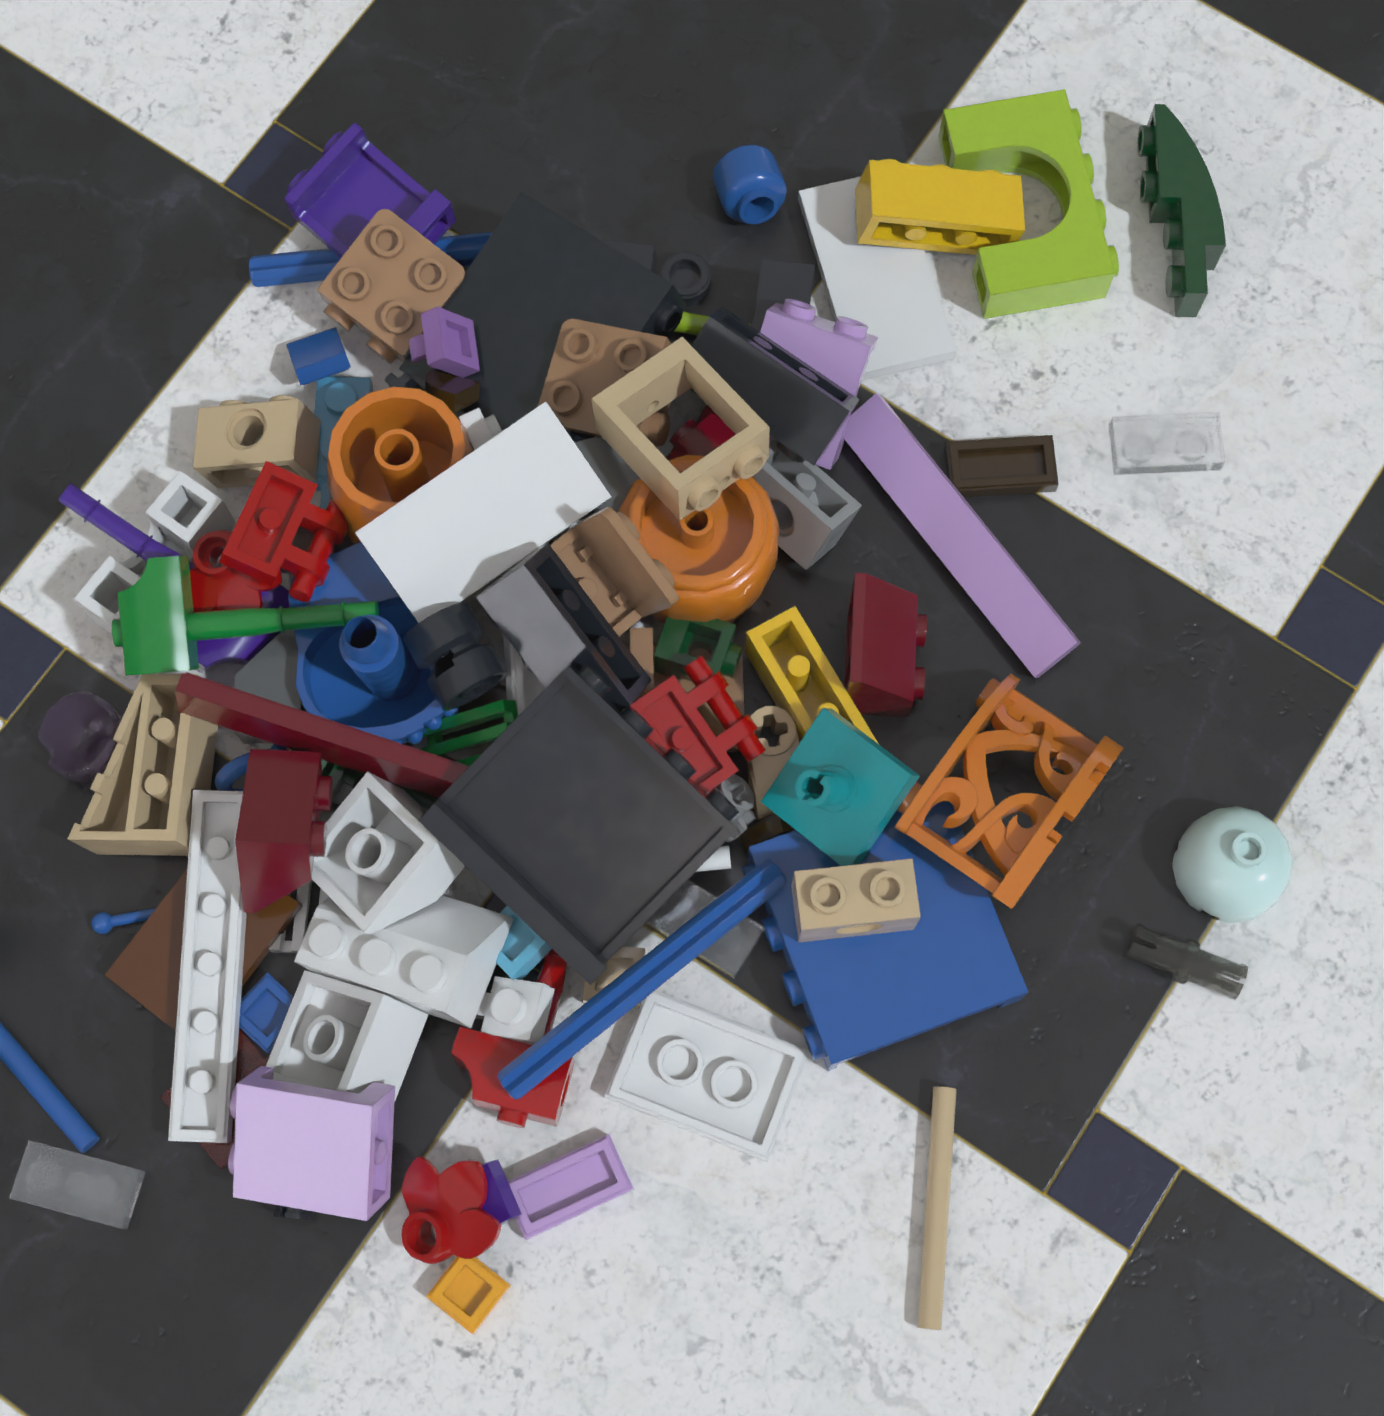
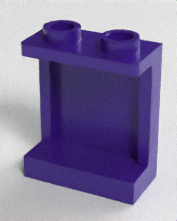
M353 123L345 133L340 131L331 137L324 147L323 157L310 171L307 169L302 170L293 178L284 199L292 217L340 258H342L370 220L381 209L391 210L434 245L456 222L452 204L436 189L430 194L371 144L364 130L356 123Z

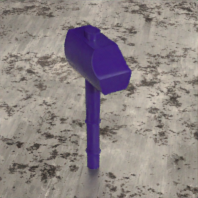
M72 483L68 485L58 500L84 518V522H90L137 554L136 558L141 557L147 562L148 558L182 556L178 552L152 539L153 535L149 537L101 504V500H95ZM189 561L190 570L194 568V564ZM280 584L274 589L262 591V608H279L280 606L290 608L289 590ZM281 631L249 637L196 641L199 669L197 670L204 673L213 666L225 663L245 666Z

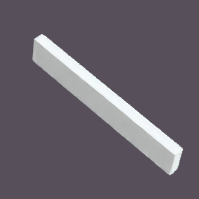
M193 790L168 1141L229 1143L232 1141L233 1117L230 1112V1102L236 1081L247 913L243 912L235 844L243 791Z

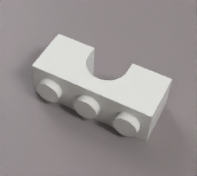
M182 471L176 474L145 512L150 520L148 536L153 535L152 539L178 552L182 556H188L189 561L192 563L194 546L203 535L217 530L231 531L236 525V521L224 501ZM137 554L132 555L121 563L109 555L74 597V600L86 614L111 634L113 619L120 618L117 592L126 590L134 585L141 578L146 568L147 562L141 557L136 558Z

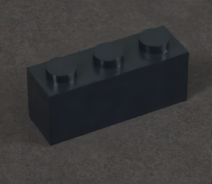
M724 307L709 316L691 345L770 427L769 436L778 441V449L787 457L797 462L803 463L806 460L815 465L860 400ZM690 388V390H691L693 393H695L696 395H698L692 388Z
M548 542L502 573L476 597L486 610L489 620L503 632L521 656L525 667L536 675L545 688L570 662L579 671L588 664L611 686L612 689L605 696L622 711L631 705L652 681Z

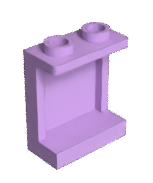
M785 299L784 304L775 303L766 311L760 332L856 397L869 357L875 349L878 337L867 333L868 326L847 317L838 316L836 322L816 316L817 309L814 306L799 300ZM849 417L825 453L816 462V465L830 470L836 463L845 441L843 435ZM769 436L770 443L772 440H774V438H772L771 436Z
M266 1066L258 1067L239 1081L232 1093L230 1102L231 1115L233 1118H236L235 1142L231 1147L228 1159L229 1171L231 1174H234L233 1197L368 1221L390 1198L395 1103L394 1085L373 1082L360 1094L273 1080L274 1069Z

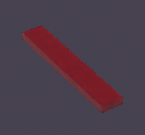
M188 672L186 674L182 673L175 689L177 709L180 713L295 751L321 752L322 760L364 774L369 772L388 782L437 798L469 767Z

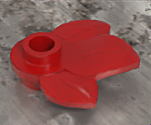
M217 530L206 533L196 542L193 549L194 568L190 570L194 612L262 608L261 592L274 589L282 583L281 570H279L271 586L224 564L217 567V560L223 553L232 532Z
M418 1156L411 1163L402 1184V1196L409 1211V1216L405 1220L401 1231L403 1246L411 1257L427 1264L445 1261L452 1255L464 1259H472L486 1252L496 1242L502 1226L494 1216L481 1209L487 1199L488 1182L483 1166L479 1161L464 1160L457 1162L445 1169L441 1174L423 1156ZM432 1226L434 1227L436 1232V1239L432 1235Z

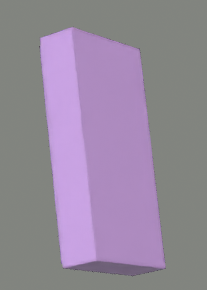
M609 1134L508 1181L522 1213L516 1219L525 1240H529L634 1190Z

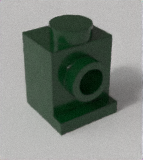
M667 617L654 653L655 672L662 675L669 673L691 680L683 667L696 659V657L690 656L691 652L702 648L711 655L706 662L714 674L720 671L723 676L733 678L743 646L734 644L736 625L719 619L702 622L675 620Z

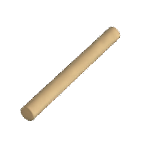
M933 1087L917 1326V1328L932 1330L942 1329L957 1090L950 1087Z

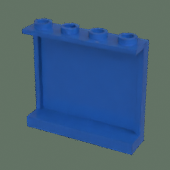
M942 801L937 803L926 815L923 825L952 845L965 836L961 825L955 828L942 827L947 817L955 813L950 802ZM899 811L895 812L860 864L913 859L921 915L914 930L798 942L791 887L794 871L839 867L840 865L796 830L750 846L748 850L749 864L742 867L743 876H745L764 860L771 859L779 866L787 879L785 886L764 903L769 917L761 920L772 952L782 949L790 971L782 973V979L792 1005L803 1004L810 1025L802 1028L811 1057L814 1061L823 1058L828 1071L836 1069L840 1063L995 1006L1001 1008L1015 1003L1028 993L987 889L907 834L897 830L895 826L903 815ZM970 849L966 854L974 859Z

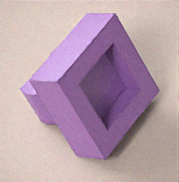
M438 306L421 314L423 334L409 340L412 362L417 363L427 358V365L431 369H440L462 378L480 371L473 320Z

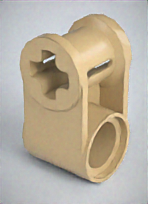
M765 706L756 710L750 716L758 727L754 731L757 737L760 736L762 727H770L773 735H781L776 747H769L768 741L765 738H758L766 751L747 763L748 783L755 797L753 810L757 815V820H762L774 813L762 804L761 800L799 745L798 733L793 717L786 710L777 706Z

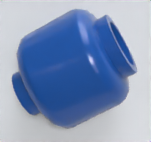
M743 145L734 148L722 156L714 168V186L725 214L734 221L746 224L763 223L772 218L785 201L787 187L775 156L765 147Z

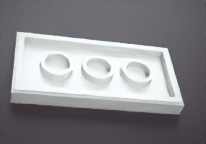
M861 176L800 190L798 202L834 321L836 322L838 316L860 321L868 326V334L878 337L862 380L954 359L956 348L925 250L857 243L855 188Z
M544 402L362 527L355 534L418 623H420L432 614L463 601L611 498V495L547 402Z

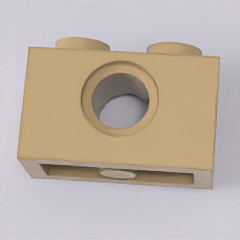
M285 395L271 397L269 402L246 403L239 400H226L221 402L220 406L198 408L193 469L217 488L255 485L265 461L309 481H315L317 479L321 420L299 399ZM259 436H261V438H260L256 443H254L255 440H256Z
M913 859L794 871L791 887L798 942L914 930L921 918Z

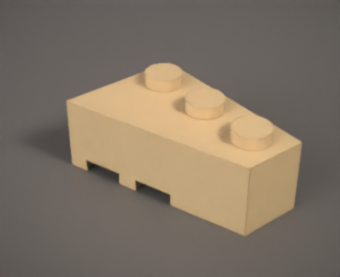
M142 674L113 737L117 745L104 773H97L90 789L95 793L81 824L74 823L67 840L99 855H189L193 790L211 789L218 725L178 712L175 689L182 674Z

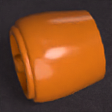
M393 386L367 393L346 408L333 428L327 460V487L330 499H333L344 515L345 521L348 524L346 534L354 544L361 542L355 532L474 451L464 425L442 400L421 389Z
M684 455L668 461L679 473H682L705 456ZM753 476L748 479H738L724 489L719 498L710 507L703 511L694 510L680 521L641 478L632 483L618 509V512L626 515L636 526L640 535L638 542L651 559H657L663 563L674 578L675 586L673 588L679 596V601L668 609L651 614L655 620L665 624L667 617L675 620L702 622L719 619L733 623L756 602L775 568L778 553L779 524L768 492Z

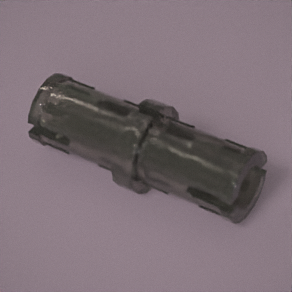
M1138 923L1135 926L1130 939L1136 942L1127 945L1125 958L1134 959L1173 974L1172 980L1184 985L1187 981H1191L1224 994L1230 999H1237L1244 984L1236 981H1240L1241 978L1246 979L1247 965L1238 964L1200 949V943L1192 939H1187L1184 943L1145 928L1142 924Z

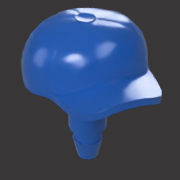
M360 542L330 555L327 561L330 571L324 584L315 588L309 602H301L288 594L289 607L340 604L343 600L346 603L377 601L379 616L363 615L355 617L346 624L345 628L344 626L293 630L298 647L296 688L302 704L308 713L401 744L408 741L416 744L422 740L423 734L427 732V728L430 730L439 729L442 719L458 714L459 709L443 711L427 684V679L431 672L427 669H418L402 640L405 634L418 624V621L363 543Z

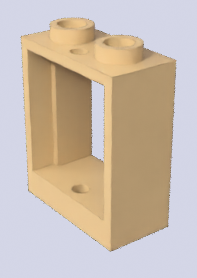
M683 337L591 398L595 430L679 521L694 510L703 511L710 507L719 498L724 489L740 478L748 479L761 470L769 458L770 427ZM692 388L736 435L685 471L679 473L636 425Z

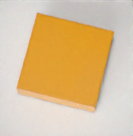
M456 1257L426 1297L471 1334H475L511 1287V1284L477 1257L472 1259Z

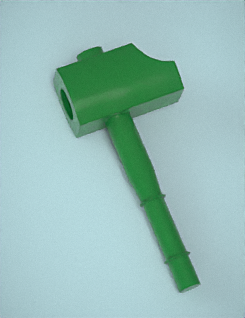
M188 556L156 557L147 559L145 571L134 585L126 590L117 592L120 618L113 619L112 637L115 647H123L125 676L199 669L196 641L249 637L279 631L284 634L288 630L344 626L345 628L346 624L355 617L363 615L379 616L377 601L346 603L343 600L340 604L194 612Z

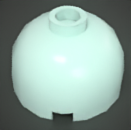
M1235 806L1215 809L1194 821L1179 841L1178 849L1174 853L1172 866L1176 885L1190 906L1199 912L1204 910L1211 916L1219 917L1218 921L1237 923L1251 921L1277 903L1290 883L1293 859L1289 842L1276 823L1259 811Z

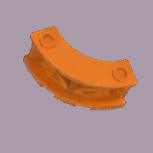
M1013 674L1008 675L1001 683L994 678L989 681L974 704L979 710L951 745L924 785L916 781L897 809L903 815L895 826L897 830L907 834L992 892L993 897L1011 909L1016 905L1062 838L1061 834L1054 830L1059 820L1063 816L1073 822L1124 749V747L1106 735L1099 744L1016 690L1015 687L1020 679ZM991 724L995 728L994 731L984 732ZM1005 750L1035 753L1034 770L1045 791L1057 802L1039 794L1020 793L1006 798L995 806L987 777L986 754ZM1050 757L1054 758L1052 765H1050ZM963 758L964 778L949 777ZM1052 768L1061 769L1066 773V775L1059 774ZM942 801L950 802L955 809V813L947 817L942 827H958L964 824L970 816H972L975 825L966 836L954 845L923 825L925 817L931 808ZM1023 812L1032 820V827H1021L1017 822L1018 815H1015L1006 827L1002 820L1011 814ZM981 840L986 852L1003 874L1004 879L974 860L966 852Z

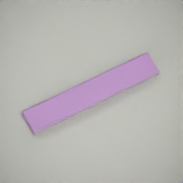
M875 393L849 417L843 438L1034 678H1039L1080 645L1081 642L885 399Z

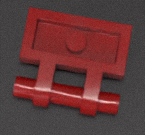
M265 461L224 548L219 563L271 586L280 568L288 570L295 577L289 594L296 600L309 602L315 588L324 584L330 571L327 561L334 545L342 543L348 530V524L332 498L326 510L310 503L318 484ZM299 526L310 530L314 535L307 551L291 545Z
M701 655L683 667L696 686L688 693L684 691L673 675L638 698L630 706L654 728V731L648 738L664 753L671 746L681 753L697 770L691 779L705 793H708L739 771L726 751L736 745L747 763L761 755L766 749L754 733L758 727L750 715L746 714L743 716L725 690L729 684L721 672L718 671L714 674ZM705 702L724 728L716 736L697 710Z

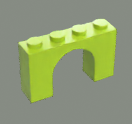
M1066 89L945 109L943 111L938 138L946 166L953 169L972 171L995 170L1000 173H1019L1030 176L1043 183L1053 193L1062 213V221L1053 230L1042 236L978 248L972 275L983 319L1106 298L1113 277L1118 276L1119 261L1117 251L1114 245H1107L1103 231L1106 228L1105 207L1101 199H1095L1091 186L1094 180L1093 162L1089 153H1082L1079 141L1082 134L1080 114L1077 108H1070Z

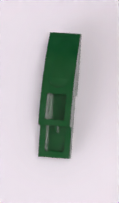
M1154 104L1147 125H1140L1138 131V156L1146 157V171L1142 172L1140 180L1141 203H1148L1149 223H1164L1163 246L1165 250L1172 251V265L1168 266L1166 273L1167 297H1174L1175 317H1197L1208 294L1207 270L1215 269L1226 247L1222 212L1210 173L1196 144L1182 123L1165 104Z

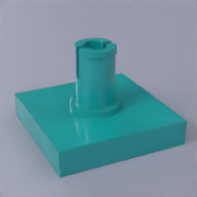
M822 708L761 800V803L840 866L857 865L863 861L920 775L833 709Z

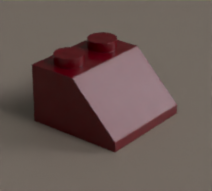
M855 573L847 609L844 687L860 714L909 717L914 700H923L925 667H915L916 647H925L927 615L917 614L918 595L867 573Z
M250 749L235 839L244 913H256L311 881L314 857L325 856L327 823L319 821L320 811L331 810L333 779L332 776H322L321 752Z

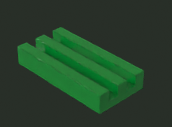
M500 700L443 718L439 729L430 730L426 728L427 732L423 734V738H427L428 747L421 748V750L446 758L448 754L494 741L518 717L516 700ZM504 717L505 723L443 741V735ZM481 754L455 762L470 766Z

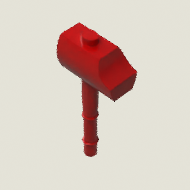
M553 949L544 956L545 960L536 980L538 983H544L555 989L543 1036L553 1028L563 992L568 964ZM460 1027L451 1054L456 1065L464 1069L471 1077L473 1087L472 1099L475 1106L497 1111L496 1121L509 1126L525 1128L528 1119L557 1127L573 1072L574 1058L571 1057L523 1097L515 1100L510 1097L500 1084L497 1075L499 1071L532 1045Z

